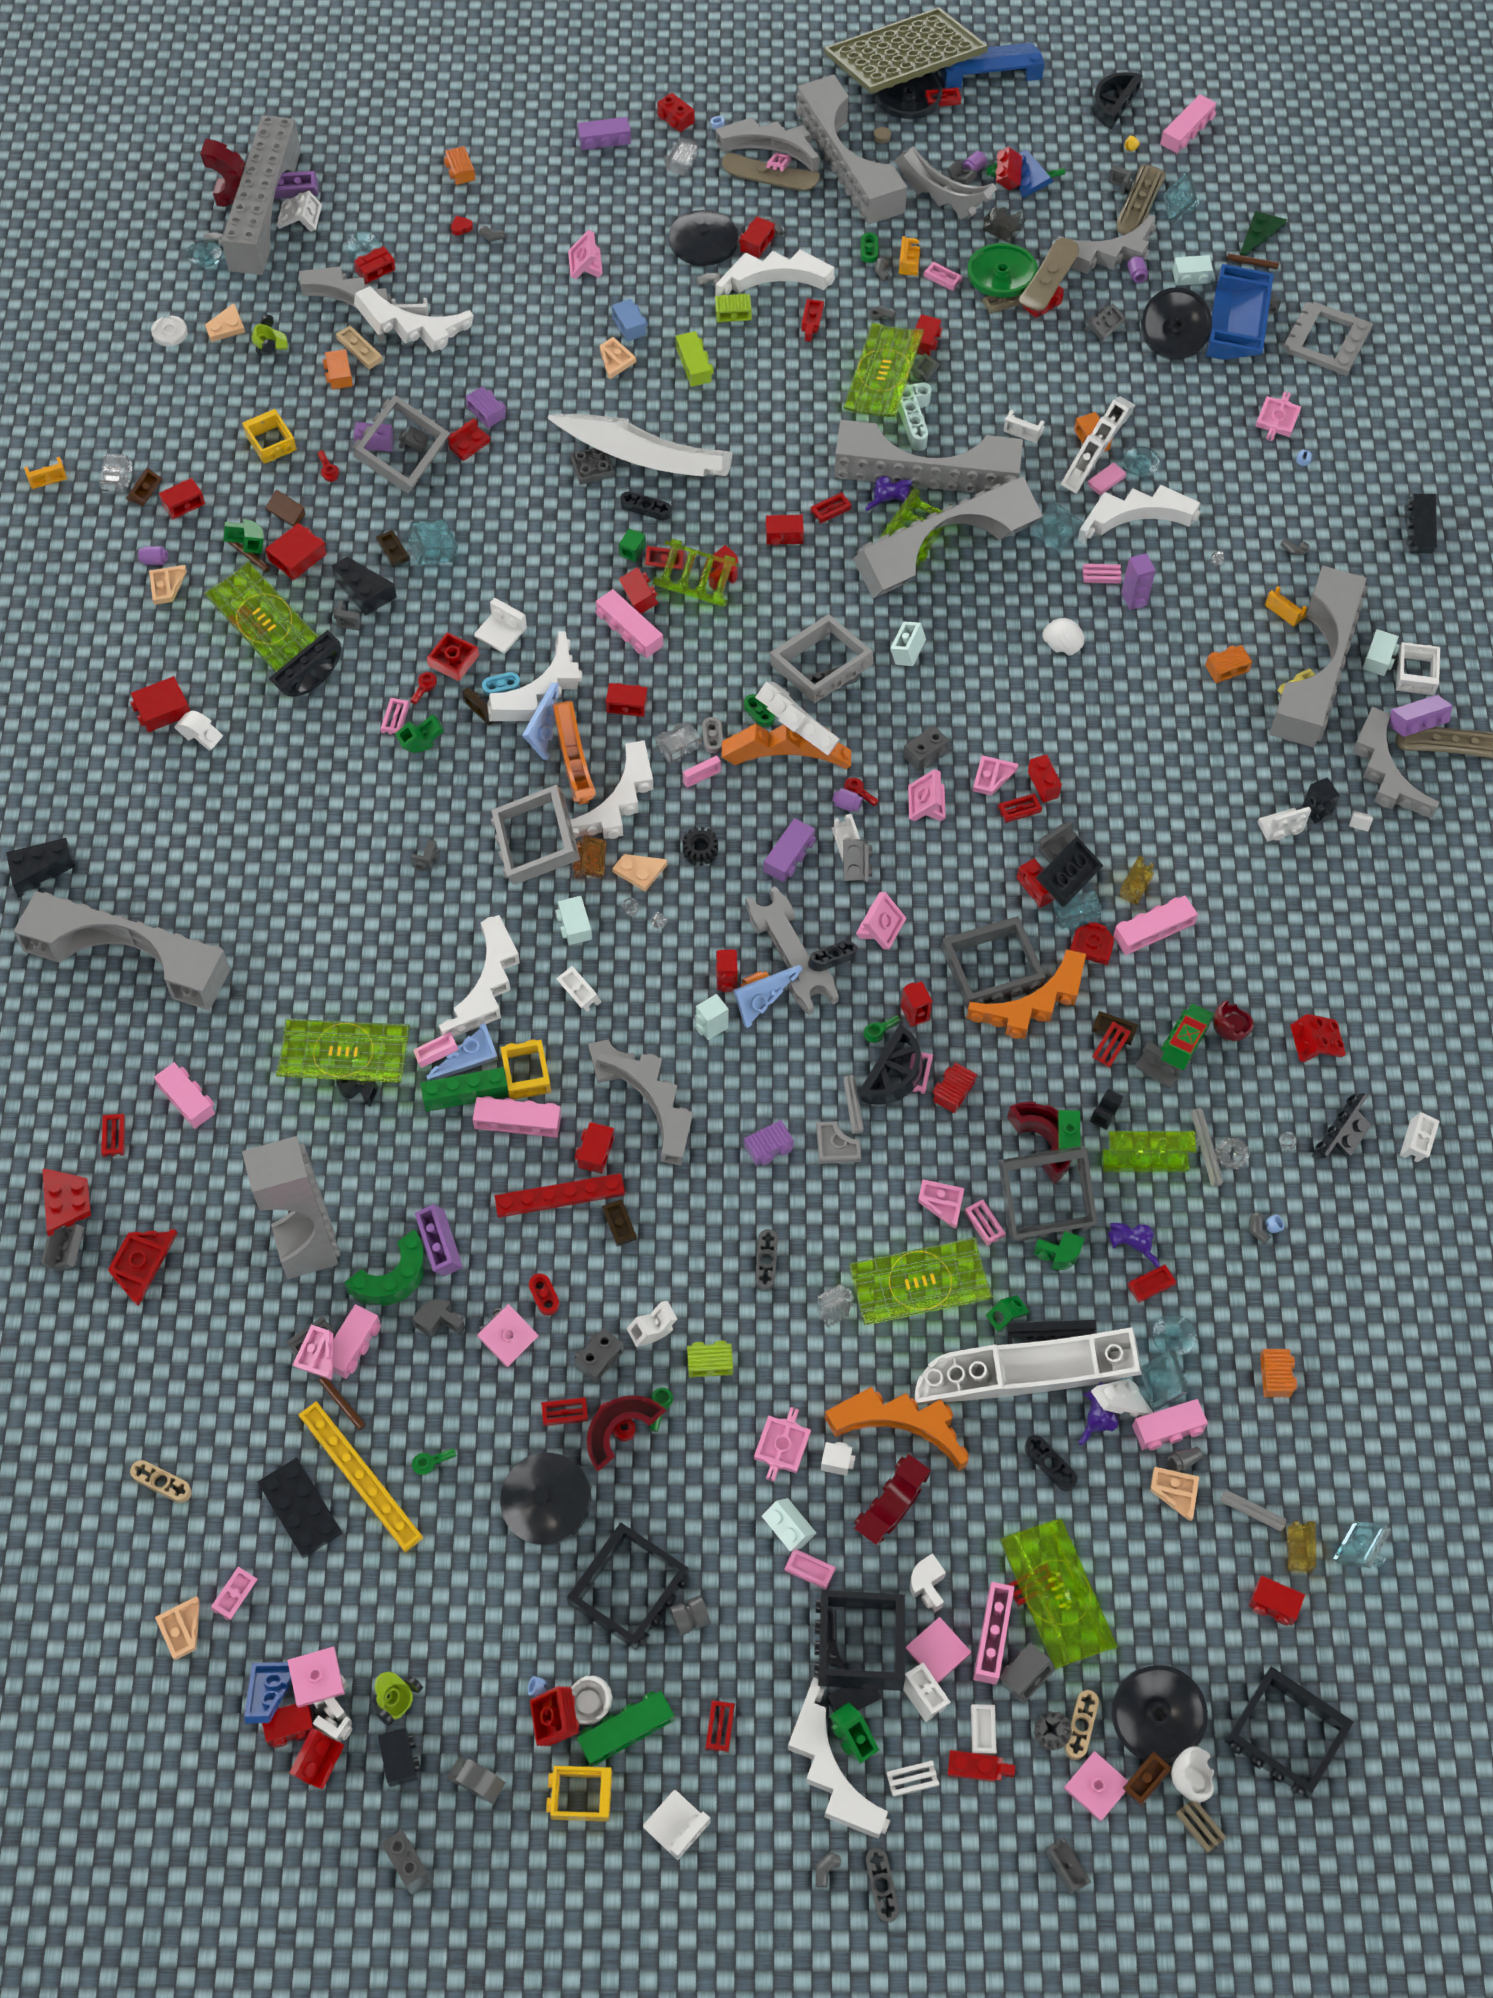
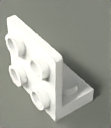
M310 191L299 193L297 196L282 202L277 222L279 229L300 220L310 232L316 230L322 204Z
M494 598L490 602L491 615L474 633V636L505 654L527 629L526 616Z
M1310 807L1300 810L1292 808L1259 818L1258 825L1267 842L1280 840L1291 834L1297 835L1304 830L1311 809Z
M674 1790L644 1823L643 1828L675 1859L679 1860L710 1824V1817L705 1812L700 1813L680 1793Z

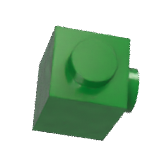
M629 528L619 543V556L636 562L646 547V535Z

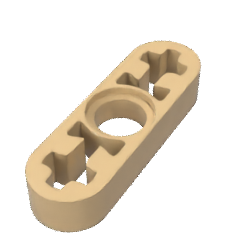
M144 1460L137 1461L131 1466L130 1474L137 1483L177 1503H184L191 1497L192 1490L186 1481ZM145 1467L146 1472L151 1475L150 1479L144 1474L139 1476L137 1470H142ZM160 1476L167 1478V1483L163 1487L155 1486V1480ZM172 1484L174 1487L178 1489H182V1487H184L183 1489L185 1490V1493H180L177 1496L176 1491L171 1488Z
M1091 1690L1082 1691L1076 1700L1071 1720L1072 1733L1076 1736L1071 1734L1069 1742L1065 1745V1753L1072 1760L1083 1758L1088 1749L1099 1705L1097 1694ZM1087 1696L1090 1697V1702L1094 1703V1705L1089 1706L1087 1714L1078 1713V1710L1083 1712L1085 1706L1081 1699L1085 1700ZM1077 1719H1085L1087 1721L1088 1729L1086 1731H1079L1076 1728L1075 1722ZM1077 1736L1086 1737V1740L1081 1738L1079 1742V1748L1082 1751H1078L1077 1754L1073 1753V1748L1070 1745H1074Z

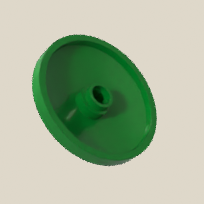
M995 243L984 246L973 253L968 262L967 275L970 283L978 291L992 297L1008 298L1018 296L1025 291L1036 275L1038 266L1035 258L1024 248L1008 243Z

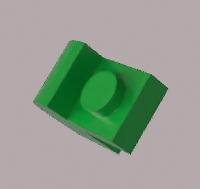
M243 519V523L225 522L223 541L242 543L243 552L262 554L263 530L260 525L247 519Z
M432 714L419 726L408 722L395 735L403 749L412 753H418L433 747L434 743L432 741L441 735L444 729L438 718Z
M1064 1231L1059 1246L1038 1239L1033 1254L1037 1255L1041 1260L1053 1261L1052 1270H1066L1072 1267L1078 1260L1085 1238Z

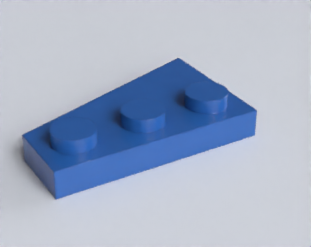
M1027 149L1019 153L1023 156L1021 164L1022 175L1020 176L1021 184L1019 186L1020 194L1023 198L1054 182Z
M288 1662L252 1663L244 1716L245 1724L270 1723L292 1683Z

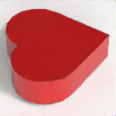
M456 216L451 224V232L456 236L473 230V223L468 218Z

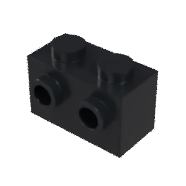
M1328 777L1310 784L1302 806L1303 808L1310 807L1309 818L1312 819L1314 824L1320 821L1325 822L1332 817L1340 795Z
M407 1728L379 1734L378 1739L389 1787L418 1780L417 1772H420L421 1768L418 1757L414 1758L412 1749L416 1748L413 1733L409 1734Z

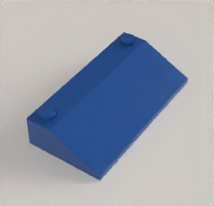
M1032 42L988 47V52L980 56H974L964 62H958L950 67L941 68L940 73L945 89L962 88L963 75L1023 69L1026 81L1042 80L1044 60L1041 52Z
M1227 264L1221 265L1216 283L1212 309V330L1207 342L1206 357L1225 360L1262 355L1273 273Z

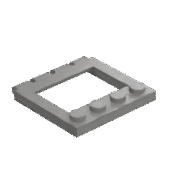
M1307 302L1288 335L1283 349L1288 351L1287 354L1347 376L1372 329L1373 323L1317 302L1313 304ZM1318 316L1351 328L1335 359L1302 347Z

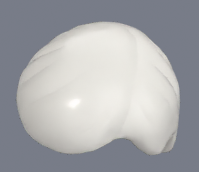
M1058 618L1053 620L1043 630L1042 636L1044 641L1056 653L1064 652L1067 655H1073L1084 645V634L1081 628L1070 619Z
M584 1676L572 1685V1694L575 1697V1713L579 1724L592 1725L602 1720L608 1713L612 1702L611 1689L606 1681L597 1676Z
M1200 1747L1185 1749L1175 1760L1171 1772L1172 1781L1176 1789L1194 1802H1204L1214 1792L1212 1783L1214 1770L1209 1768L1207 1762L1211 1756Z

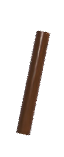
M1231 253L1227 255V260L1277 270L1279 267V262Z
M227 542L264 572L270 570V566L255 554L243 552L242 544Z
M321 1377L318 1382L356 1428L362 1430L366 1426L363 1420L327 1378Z

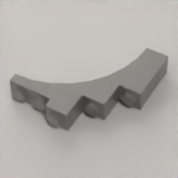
M751 117L715 129L716 144L723 153L746 148L775 150L798 159L812 173L819 171V154L813 150L810 143L812 141L811 133L803 125L785 130L776 121L760 127Z
M914 146L903 151L894 160L917 195L922 192L925 194L929 192L939 207L944 204L947 206L951 204L960 219L966 216L968 218L972 217L977 212L976 209L981 203L993 198V193L997 190L994 183L986 186H970L951 180L934 169Z
M1149 215L1135 230L1115 239L1104 241L1073 240L1079 246V254L1071 268L1088 274L1091 268H1095L1096 264L1114 270L1116 265L1122 262V259L1129 261L1133 257H1142L1146 260L1150 251L1148 250L1150 234L1153 235L1157 227L1155 225L1156 217Z
M341 267L299 271L303 296L329 297L350 304L356 309L357 307L354 305L355 293L369 287L368 284L365 285L364 277L347 279L346 274H342ZM386 288L374 289L379 296L392 304L391 295H387ZM385 332L380 335L377 334L378 342L386 341Z
M1372 707L1352 753L1370 759L1363 777L1371 782L1381 784L1374 803L1389 809H1393L1394 804H1397L1404 809L1433 818L1439 801L1426 796L1413 787L1399 772L1389 753L1386 739L1390 714Z
M599 1052L596 1069L611 1073L628 1082L647 1100L655 1113L662 1138L661 1162L681 1166L693 1112L682 1107L673 1108L677 1085L670 1081H657L662 1058H658L653 1054H641L640 1061H637L632 1057L623 1058L609 1052Z

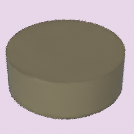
M879 127L875 129L874 140L876 142L884 144L890 141L891 131L888 128Z

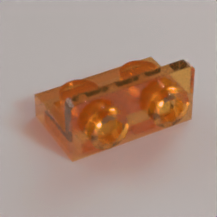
M584 835L580 841L576 842L580 860L573 862L574 877L579 878L582 874L601 879L604 876L606 841Z

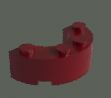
M205 139L200 153L204 167L211 168L223 176V178L217 179L213 196L216 206L226 207L234 203L246 164L242 157L236 151L233 153L229 150L226 144L212 139Z
M1032 1101L1017 1103L1009 1107L1007 1118L1018 1134L1036 1132L1049 1142L1051 1151L1058 1150L1059 1110L1050 1105L1044 1106ZM1072 1160L1044 1164L1042 1168L1055 1184L1067 1173Z
M637 1395L622 1396L611 1400L601 1407L593 1417L587 1432V1451L591 1463L597 1472L615 1457L610 1447V1436L618 1423L625 1419L634 1418L650 1426L666 1410L654 1400Z
M910 1454L906 1458L902 1456L895 1465L897 1469L893 1479L890 1478L884 1485L882 1496L880 1498L876 1497L870 1504V1509L865 1514L861 1512L854 1521L856 1525L854 1529L875 1545H879L884 1541L883 1536L885 1533L890 1535L920 1494L921 1484L923 1482L926 1483L930 1476L931 1470Z

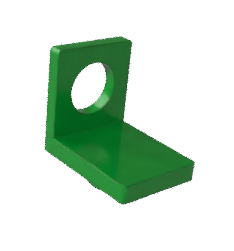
M1016 1295L1001 1299L986 1314V1317L996 1331L1000 1332L1012 1319L1026 1316L1030 1311L1019 1296ZM996 1311H1000L1003 1314L1004 1319L1002 1323H998L995 1320Z

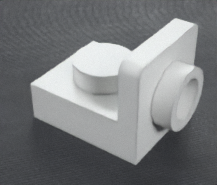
M317 1716L313 1722L316 1730L338 1742H341L342 1739L346 1740L353 1729L351 1727L352 1721L347 1716L338 1728V1724L327 1716L325 1719Z

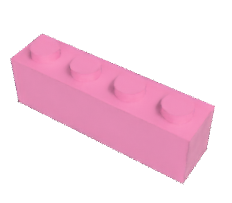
M1199 94L1163 131L1160 145L1175 153H1178L1182 148L1184 149L1188 142L1194 139L1200 130L1205 128L1207 122L1214 119L1217 103Z
M612 589L596 601L597 616L602 620L604 619L613 631H617L625 642H629L638 654L648 658L663 647V634L616 591Z
M1186 896L1176 897L1163 906L1158 905L1154 907L1150 912L1136 915L1130 921L1120 922L1115 928L1113 937L1126 956L1194 925L1198 913Z
M490 1096L477 1097L473 1114L474 1129L558 1138L562 1115L561 1107L554 1103L538 1104L534 1101L519 1102L510 1098L500 1100Z
M991 1582L973 1680L994 1685L999 1680L1014 1586Z

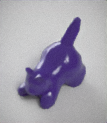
M887 476L878 478L873 489L875 500L868 503L865 510L869 511L879 503H886L895 499L902 501L905 506L912 495V491L908 488L912 485V481L901 480L891 483L890 478Z
M1110 1223L1111 1231L1108 1233V1236L1112 1243V1248L1125 1243L1143 1253L1156 1268L1160 1266L1158 1259L1150 1252L1154 1237L1152 1228L1147 1225H1137L1135 1228H1130L1126 1224Z
M1099 1382L1097 1386L1103 1385L1104 1383ZM1093 1389L1083 1393L1091 1401V1407L1087 1418L1088 1425L1079 1440V1445L1087 1442L1093 1431H1114L1119 1425L1118 1415L1115 1412L1103 1410L1091 1392Z

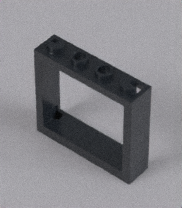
M620 1522L567 1596V1602L631 1648L637 1650L639 1645L643 1646L650 1637L648 1632L653 1626L657 1627L664 1616L662 1612L666 1606L670 1608L677 1598L675 1593L678 1589H683L686 1586V1582L690 1578L688 1576L689 1568ZM626 1537L677 1571L634 1635L582 1600Z
M821 1590V1599H816L815 1613H820V1620H815V1634H819V1641H815L814 1655H819V1662H814V1676H818V1686L903 1691L905 1682V1594ZM828 1606L894 1610V1672L827 1669Z
M1271 1666L1224 1742L1229 1744L1228 1746L1234 1750V1753L1239 1755L1242 1753L1248 1757L1249 1762L1259 1769L1264 1768L1268 1771L1272 1779L1279 1783L1284 1782L1290 1786V1790L1294 1794L1298 1793L1302 1797L1308 1798L1315 1790L1354 1721ZM1269 1684L1339 1731L1309 1783L1239 1736L1240 1731Z

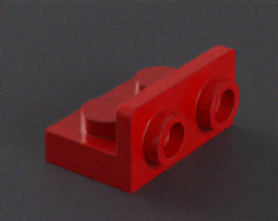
M475 418L466 422L461 428L448 436L449 450L462 461H465L491 442L490 436L478 427V422Z
M311 1728L289 1774L307 1785L323 1789L344 1748V1744L332 1740L322 1732Z

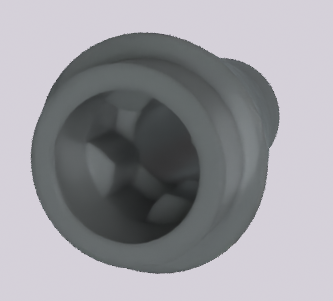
M1198 1447L1174 1451L1168 1456V1464L1172 1471L1183 1473L1196 1462L1202 1460L1203 1454Z

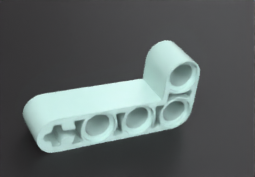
M927 383L906 385L898 390L897 407L910 445L915 451H923L927 447L928 430L920 408L926 407L930 403L931 386Z

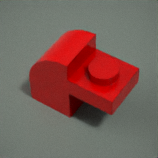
M724 545L712 555V567L715 570L709 574V586L713 590L724 585L727 580L733 584L738 578V557L735 552Z

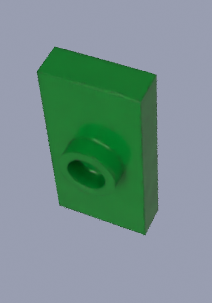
M1059 1110L1058 1150L1081 1146L1080 1111Z

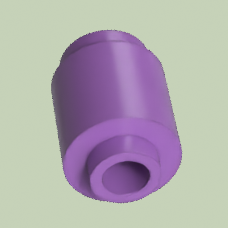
M975 151L964 161L963 169L976 170L977 173L986 166V155L983 152Z
M1142 257L1130 259L1127 266L1131 279L1135 283L1145 282L1148 270Z
M144 546L138 551L139 562L145 565H164L165 561L168 560V552L163 546Z
M840 788L839 791H835L832 801L835 802V807L853 813V811H859L863 797H860L858 793Z

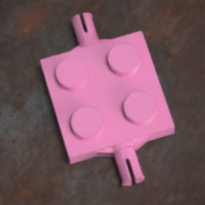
M1285 391L1282 399L1268 396L1265 399L1255 427L1269 431L1266 436L1267 440L1270 438V441H1272L1276 433L1288 437L1291 436L1301 406L1288 401L1291 396L1290 392L1287 394V391Z
M790 1407L787 1419H778L772 1416L767 1418L754 1455V1460L770 1466L766 1476L767 1480H770L771 1477V1481H775L778 1469L797 1474L811 1430L801 1427L795 1422L799 1412L796 1408L794 1411V1408Z

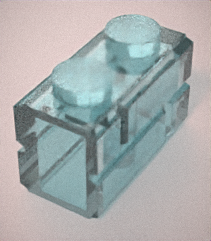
M1094 891L1076 895L1064 907L1057 901H1055L1054 913L1056 918H1058L1061 929H1074L1080 924L1097 922L1100 920L1102 913Z

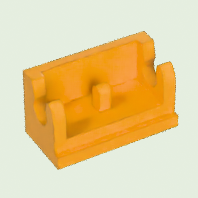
M902 236L899 263L900 275L918 276L920 247L911 245L913 243L919 244L918 239Z
M60 456L56 457L58 464L42 467L29 472L28 466L24 467L31 489L67 479Z
M1277 586L1275 592L1271 590L1268 593L1265 606L1295 627L1306 617L1308 608L1304 605L1300 609L1281 595V588Z

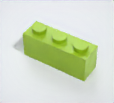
M696 331L676 335V350L690 386L710 383L714 370L712 364L708 363L707 351L703 350L702 338L698 337Z

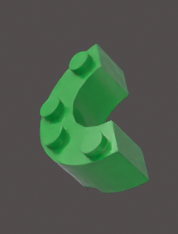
M412 1230L397 1242L401 1258L398 1266L392 1272L386 1275L374 1276L361 1269L344 1282L347 1292L359 1302L367 1305L375 1304L382 1306L398 1303L410 1296L423 1279L426 1263L423 1246L415 1230Z

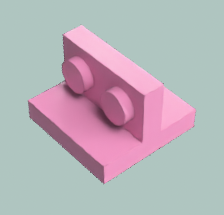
M588 230L568 251L570 276L574 279H577L584 271L597 278L602 275L600 248L595 245L594 232Z
M934 769L908 785L910 820L917 821L925 815L938 821L946 818L944 784H941V772Z
M880 892L860 924L856 935L859 939H875L883 949H890L906 917L886 892Z

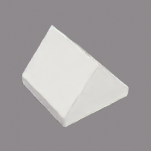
M1353 811L1349 827L1369 831L1373 817L1369 814Z

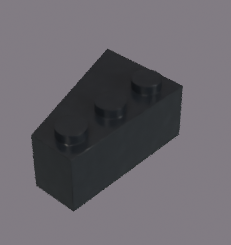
M1414 493L1404 506L1408 534L1407 546L1410 553L1432 554L1437 548L1436 494Z
M348 556L332 565L334 579L365 616L397 598L394 583Z
M67 838L6 852L12 886L18 898L23 896L25 891L41 886L40 883L51 877L54 879L75 867L72 850Z

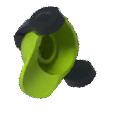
M268 314L262 316L260 324L254 327L251 336L252 342L256 346V352L262 355L271 353L275 349H288L285 334L271 328L274 324V318Z
M393 1672L381 1673L375 1681L376 1695L373 1699L378 1719L385 1725L390 1726L394 1719L402 1717L413 1701L412 1691L419 1693L423 1689L422 1684L411 1676L406 1680H402Z

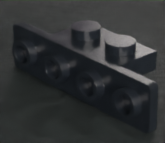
M1366 1093L1353 1094L1347 1099V1104L1336 1115V1120L1326 1130V1135L1322 1141L1315 1146V1151L1312 1154L1314 1159L1328 1157L1334 1146L1345 1157L1353 1154L1371 1127V1124L1358 1111L1368 1097Z

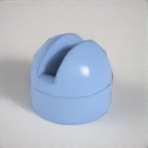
M716 116L711 119V126L714 130L725 125L722 116Z
M1305 449L1301 450L1296 458L1297 463L1302 466L1309 465L1312 459L1311 452Z
M1277 1214L1269 1217L1265 1222L1266 1229L1271 1233H1278L1284 1230V1223Z
M533 1676L528 1685V1694L536 1697L547 1692L545 1688L547 1687L546 1681Z

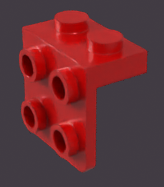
M1306 1014L1290 1025L1300 1062L1306 1063L1320 1053L1341 1058L1346 1055L1339 1025L1336 1020Z

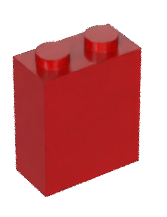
M297 523L265 548L268 561L293 581L326 555L325 542L320 537L313 535L308 527H303L300 523Z
M174 676L130 693L133 701H130L134 713L138 711L137 719L141 727L145 726L148 733L179 721L185 713L190 711L188 703Z

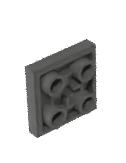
M596 448L570 453V460L580 485L615 477V472L607 453Z

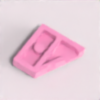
M982 756L973 792L992 796L1017 771L1018 764Z
M922 1180L918 1202L952 1228L956 1229L965 1188Z

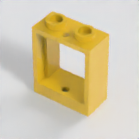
M276 409L242 422L245 435L263 464L297 450L293 435ZM278 428L285 440L262 449L255 437Z
M532 1039L520 1044L510 1043L500 1047L510 1099L515 1100L551 1093L542 1039ZM539 1053L543 1077L512 1083L508 1058Z
M554 1766L553 1773L548 1775V1788H552V1797H547L546 1812L550 1813L551 1819L609 1822L612 1769L609 1767ZM560 1777L601 1778L599 1812L558 1811Z

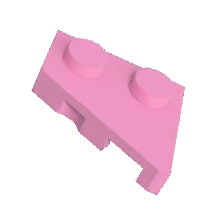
M311 1325L293 1366L331 1380L333 1377V1333Z

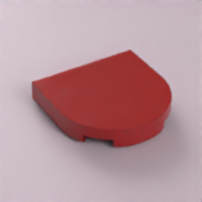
M1090 922L1077 928L1070 950L1085 953L1086 960L1108 965L1114 945V937L1107 930L1106 926Z

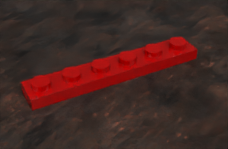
M618 1173L494 1195L497 1216L501 1218L625 1196L622 1175Z

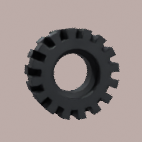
M695 827L694 832L690 829L688 834L684 835L682 841L683 853L688 862L693 860L694 865L700 862V866H703V862L710 864V860H715V856L717 857L718 838L714 832L711 833V829L708 828L705 831V827H701V830ZM704 842L708 845V848L699 851L693 848V844Z

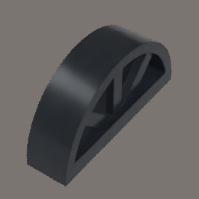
M1119 72L1105 77L1098 83L1094 95L1093 112L1100 123L1110 129L1114 127L1139 91L1143 75L1132 72ZM1115 89L1119 99L1105 93ZM1100 98L1108 102H1111L1114 105L1104 106Z
M326 630L268 679L284 695L289 697L301 696L314 690L328 678L336 667L341 654L340 641L329 630Z
M898 1025L859 1090L862 1102L875 1105L893 1103L911 1093L919 1083L923 1072V1059L920 1047L914 1035L903 1026ZM906 1043L910 1046L903 1049ZM915 1053V1062L912 1070L894 1063L898 1058ZM892 1069L907 1077L892 1087L888 1072ZM882 1082H884L886 1089L878 1090Z

